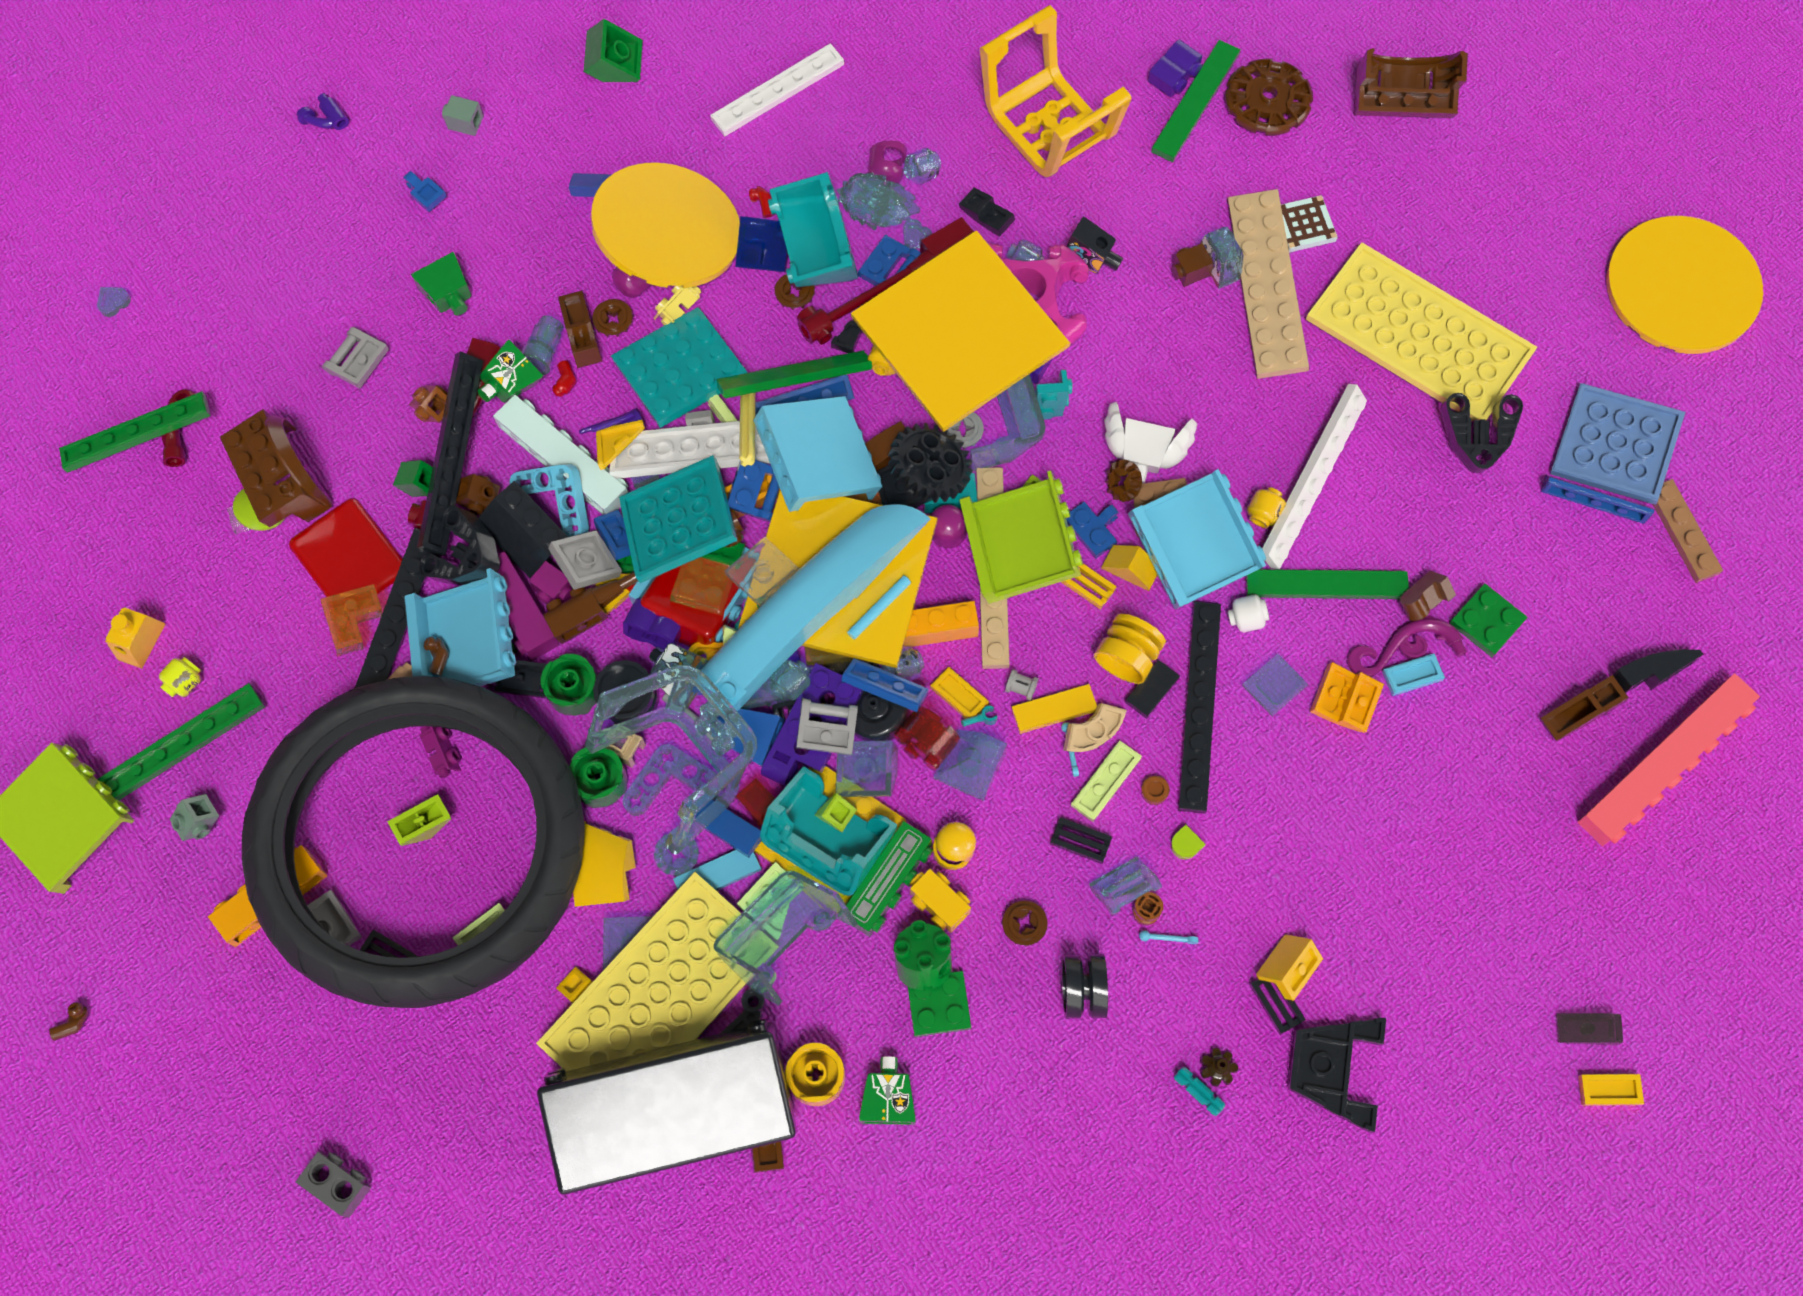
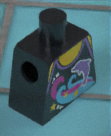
M1083 216L1071 235L1067 247L1076 252L1085 261L1089 271L1098 273L1103 264L1117 271L1124 259L1111 251L1116 239Z

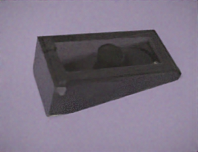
M1556 1014L1558 1043L1613 1046L1623 1043L1621 1014Z

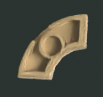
M1103 703L1098 704L1095 713L1087 721L1080 724H1068L1063 751L1083 752L1098 748L1111 739L1119 730L1126 710Z

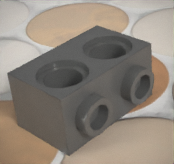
M331 1151L328 1154L317 1152L295 1182L340 1216L350 1218L372 1187L365 1183L367 1177L354 1168L351 1171L342 1166L344 1160ZM328 1166L329 1176L325 1181L321 1182L319 1172L323 1167ZM351 1183L352 1193L348 1198L344 1199L341 1194L342 1188L345 1184Z

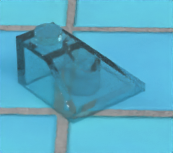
M956 729L933 779L984 801L1005 757L1007 743L982 732Z
M854 741L852 755L837 754L836 793L841 797L892 796L898 768V748L894 742Z

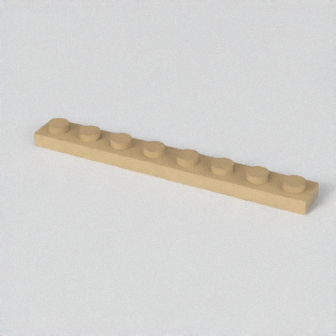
M977 468V501L1004 493L1003 468ZM980 587L982 669L1009 668L1007 598L989 604L982 595Z

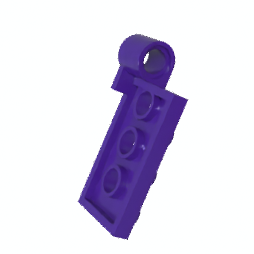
M815 663L798 699L793 705L763 763L761 775L786 787L797 772L798 762L822 773L832 753L809 750L805 755L796 753L802 698L811 699V702L821 704L822 696L826 693H832L835 695V702L832 705L848 707L849 705L857 704L863 690L842 682L843 675ZM809 713V720L819 717L824 723L846 725L847 718Z

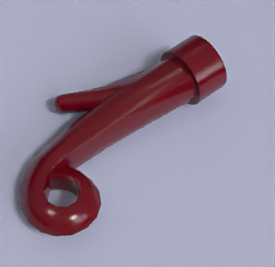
M189 389L178 390L172 395L167 405L195 393ZM177 429L162 435L164 465L169 467L184 465L185 451L181 445L180 430Z

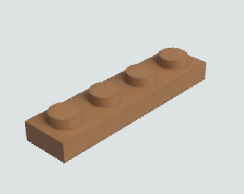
M1671 479L1664 482L1657 504L1652 505L1695 583L1719 575L1723 569L1674 480Z

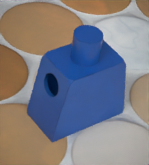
M740 709L733 719L720 715L716 721L715 730L727 734L724 745L756 764L763 766L784 725L785 719L778 715Z

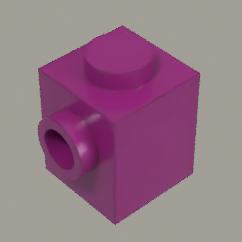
M547 561L543 563L529 580L533 590L537 592V598L546 605L555 599H560L563 603L571 598L570 591L573 588L566 576Z

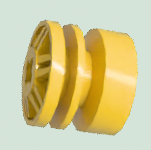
M1118 614L1115 616L1112 626L1108 629L1107 634L1109 637L1102 639L1094 653V658L1103 669L1119 679L1134 684L1144 683L1153 666L1151 661L1158 658L1159 651L1165 646L1166 640L1159 630L1148 622L1129 614Z

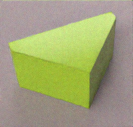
M437 794L387 822L400 846H405L431 839L451 820V817Z

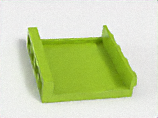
M1047 471L1049 477L1047 480L973 503L970 496L960 499L982 595L989 604L1081 576L1079 566L1083 565L1079 549L1074 550L1073 542L1077 541L1073 526H1068L1066 518L1071 517L1066 502L1062 503L1060 497L1061 494H1064V489L1060 478L1055 479L1051 471Z
M52 742L0 795V838L49 892L65 894L72 886L67 879L122 822L132 824L135 820L128 814L129 808L123 802L113 798L111 788L93 776L95 771L87 764L81 763L78 760V753L67 744L62 746Z

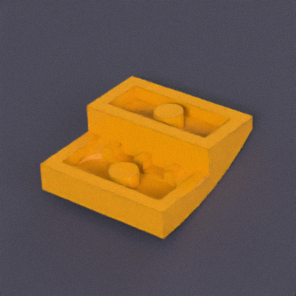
M1333 662L1327 664L1310 712L1340 726L1366 733L1384 684L1362 672L1354 674Z

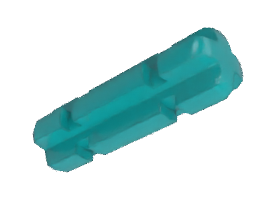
M1182 1067L1175 1074L1174 1079L1181 1086L1185 1085L1187 1087L1185 1090L1199 1103L1205 1104L1207 1106L1206 1109L1212 1115H1219L1225 1108V1103L1218 1096L1215 1098L1213 1096L1214 1093L1197 1077L1193 1078L1191 1071L1186 1067Z

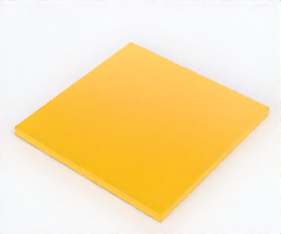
M977 230L851 313L853 320L943 432L1070 347L1068 339Z
M780 490L738 629L758 610L756 601L771 597L793 574L837 535L868 511L883 505L847 497H836L804 502L798 511L789 512ZM928 516L930 518L928 523L858 598H854L801 646L897 668L937 525V518ZM903 575L911 581V584L853 640L847 632Z

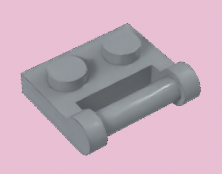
M351 327L347 332L348 336L331 359L329 361L326 360L321 367L330 375H335L360 389L389 348L383 342ZM356 342H359L340 367L339 364L342 362V360L345 358V356L348 354V352L351 350Z
M802 698L796 748L852 755L858 706L849 705L848 707L820 704L811 702V699ZM809 713L847 718L846 725L810 721Z

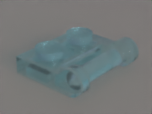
M1137 857L1089 883L1092 893L1107 907L1111 915L1120 912L1121 907L1151 890L1155 892L1162 888L1160 880L1155 873Z

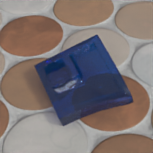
M740 216L735 267L786 273L788 251L780 221Z

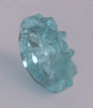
M671 832L663 836L656 844L654 859L658 868L665 874L680 876L691 871L694 865L697 864L699 850L695 840L690 835L683 832ZM681 847V853L685 858H677L676 861L672 862L673 857L666 850L677 851Z

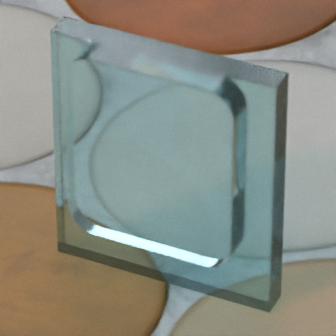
M1277 654L1246 680L1242 686L1273 717L1304 690L1308 683Z

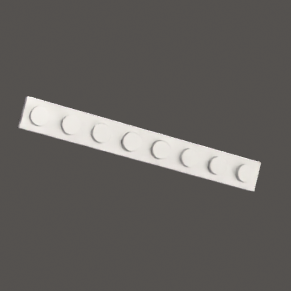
M1348 384L1291 492L1285 508L1262 548L1266 556L1265 561L1270 568L1280 570L1290 548L1300 533L1304 521L1310 514L1317 496L1321 493L1322 487L1329 473H1331L1340 452H1342L1345 442L1354 429L1359 415L1365 408L1367 400L1356 384Z

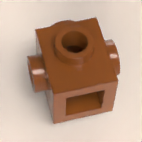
M438 385L420 386L413 393L412 397L414 399L409 403L415 410L413 412L414 415L423 422L439 423L443 419L447 392Z

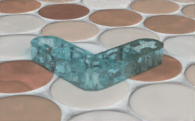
M664 744L654 752L626 791L622 803L630 815L640 816L644 814L671 776L695 792L699 791L712 800L719 799L724 794L725 784L722 777L675 746ZM670 752H672V757L674 760L672 762L667 760L664 763L662 768L666 772L663 774L658 768L654 767V765L657 764V766L660 768L664 761L662 755H668L670 754ZM689 765L697 768L696 776L691 779H687L682 775L683 769ZM650 773H655L659 776V782L653 787L644 784L645 777ZM703 773H706L704 779L709 783L717 781L716 784L719 788L717 791L712 789L708 792L707 785L701 781ZM639 786L645 792L650 793L649 796H646L645 793L642 794L640 797L642 805L640 807L635 805L631 808L630 799H637L641 794L640 790L637 789Z

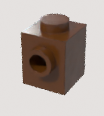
M1203 243L1191 248L1185 247L1175 254L1172 272L1177 280L1180 279L1185 287L1211 276L1214 262Z

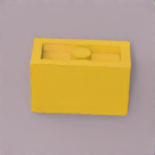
M1284 935L1256 976L1259 980L1275 983L1285 999L1294 1001L1323 958L1312 939Z

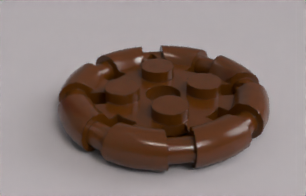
M1271 58L1253 60L1247 66L1239 67L1228 80V89L1225 91L1226 107L1230 115L1236 117L1235 121L1250 132H1264L1267 136L1285 134L1290 131V128L1299 127L1310 114V104L1313 102L1311 84L1308 79L1303 78L1302 72L1288 62L1272 61L1273 59ZM1271 92L1276 97L1267 98L1263 95V93ZM1246 105V110L1243 111L1241 107ZM1285 114L1289 116L1288 119L1284 118ZM1259 117L1269 119L1268 123L1259 121Z

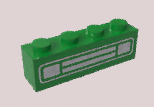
M903 821L841 912L842 919L868 937H871L874 931L879 933L887 920L884 917L889 908L894 910L902 898L900 892L905 885L908 887L911 885V881L918 874L915 870L920 862L925 864L933 852L931 848L932 839Z

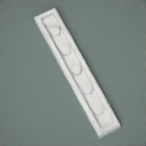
M830 43L711 114V120L725 137L842 67L844 59Z

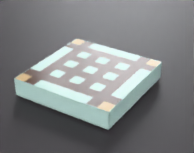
M1322 195L1281 205L1289 253L1336 242L1337 234Z

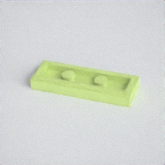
M1119 741L1071 803V807L1094 822L1139 763L1142 756Z

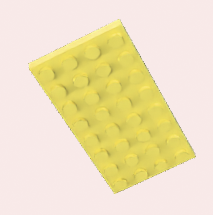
M1362 242L1306 317V320L1442 403L1454 393L1464 394L1470 402L1471 421L1487 420L1493 412L1494 405L1503 398L1537 349V346ZM1450 402V408L1460 412V406L1456 402Z
M694 872L536 1044L562 1068H565V1071L696 1040L779 947Z

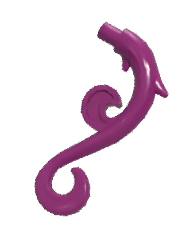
M1427 615L1424 619L1412 621L1402 627L1392 637L1380 660L1374 667L1364 668L1361 665L1360 659L1362 657L1370 656L1373 659L1377 657V652L1367 646L1355 647L1350 652L1348 666L1354 674L1362 672L1369 677H1373L1387 665L1398 648L1402 655L1408 659L1421 658L1427 652L1428 644L1426 640L1416 636L1414 638L1415 644H1411L1408 641L1410 636L1419 632L1438 634L1437 639L1446 641L1449 647L1452 646L1457 657L1465 655L1467 650L1462 643L1463 638L1454 626L1441 619Z

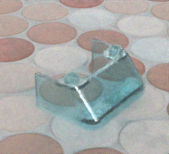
M1030 374L997 396L1009 436L999 438L994 444L970 449V460H972L970 468L973 471H976L977 468H988L1012 462L1043 439L1046 426Z
M787 871L778 876L715 940L714 950L753 991L779 1006L783 1001L772 987L776 980V972L770 965L807 928L814 931L825 930L836 919L852 927H855L858 923L837 892L795 871Z

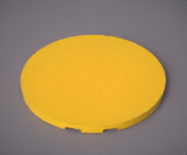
M642 163L623 168L612 174L601 184L592 203L590 215L593 228L592 233L601 251L620 270L629 276L635 275L647 280L646 283L666 288L668 285L688 288L710 282L729 268L739 249L741 224L730 199L712 181L681 166L667 163Z
M1666 216L1638 225L1619 242L1610 257L1606 273L1609 299L1622 322L1640 334V338L1656 347L1663 346L1673 349L1677 353H1707L1719 350L1735 342L1755 321L1763 300L1762 276L1750 251L1727 230L1709 221L1694 217Z

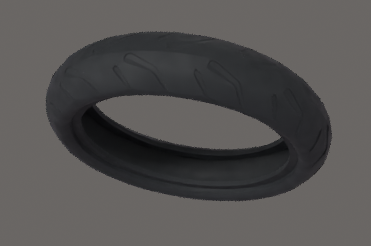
M411 676L392 678L357 687L332 699L313 711L286 735L271 754L257 779L244 817L242 866L246 891L258 922L274 947L294 969L327 991L360 1003L380 1007L423 1008L447 1003L475 994L504 979L529 959L548 938L566 911L578 880L584 847V816L577 783L564 755L550 735L525 710L486 688L447 677ZM419 726L443 727L470 734L493 746L511 761L527 782L534 801L537 829L535 850L530 869L518 894L500 917L484 931L469 941L440 953L410 958L384 957L354 949L338 941L325 931L313 916L301 893L296 876L294 861L296 830L303 807L314 786L340 757L360 743L392 730Z

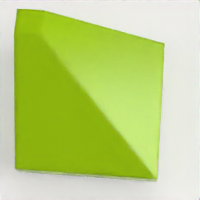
M835 793L816 812L815 816L836 830L843 832L857 809L839 794Z

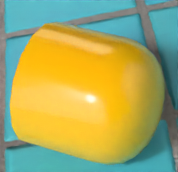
M951 822L940 829L933 844L934 859L940 866L948 870H957L964 868L969 863L976 846V838L972 829L961 822ZM937 850L944 858L955 862L962 861V863L957 865L946 863L940 858Z

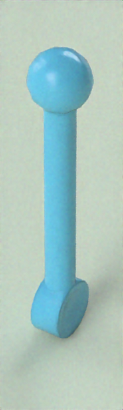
M1065 722L1061 726L1062 731L1065 732V736L1067 733L1068 724H1070L1069 722ZM1069 752L1073 777H1078L1079 771L1075 753Z
M1142 930L1139 933V938L1142 941L1155 939L1198 944L1199 940L1198 937L1194 936L1182 937L1151 934L1146 930Z

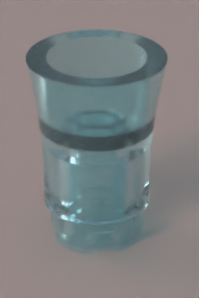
M547 315L542 316L539 322L535 324L530 337L521 349L524 356L542 375L550 372L552 360L563 330V324L560 321Z

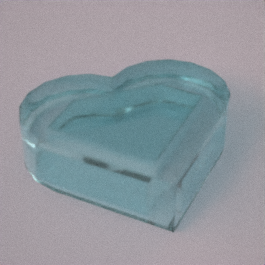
M909 219L903 226L904 245L910 249L920 248L921 240L931 235L932 231L927 227H922L920 221Z
M100 287L97 308L105 317H113L119 312V309L125 308L130 304L131 297L123 288Z

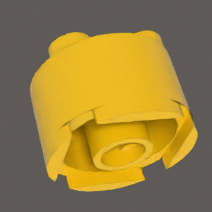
M809 1043L801 1046L790 1057L785 1070L786 1081L791 1092L797 1100L809 1106H823L831 1103L839 1097L845 1085L846 1074L840 1056L832 1048L822 1043ZM818 1068L820 1073L823 1074V1076H819L818 1081H813L812 1077H808L809 1074H813V1069Z

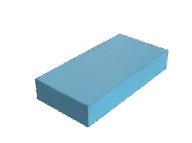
M1435 653L1386 668L1382 671L1392 696L1443 681L1445 678Z

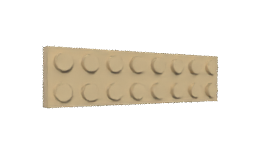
M1278 189L1228 197L1232 229L1236 240V254L1239 250L1240 263L1243 260L1240 276L1257 379L1309 371V363Z

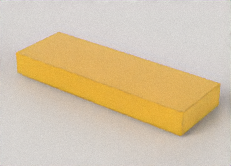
M1090 684L1012 706L1011 710L1019 734L1094 713L1097 704Z

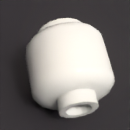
M1258 595L1237 598L1233 601V609L1228 610L1231 626L1237 625L1242 633L1262 629L1265 627L1266 621L1270 620L1265 599L1260 600Z

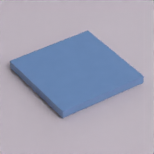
M1580 383L1550 475L1656 505L1685 412Z

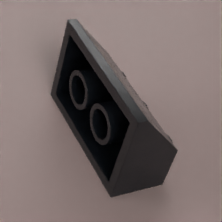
M515 481L500 492L479 516L480 521L493 536L495 543L529 579L545 561L550 563L554 559L548 549L550 543L568 538Z

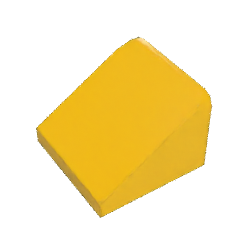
M575 967L556 989L574 1003L590 986L592 981Z

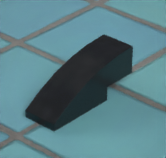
M1688 649L1660 652L1630 662L1619 668L1613 676L1625 693H1628L1643 682L1653 690L1695 663L1704 654L1701 650Z

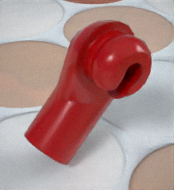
M756 186L757 188L755 189L751 188L749 190L750 201L760 202L763 218L775 216V214L771 213L768 199H772L771 194L761 186Z
M567 360L557 364L561 376L552 387V391L557 397L568 394L576 384L575 375Z

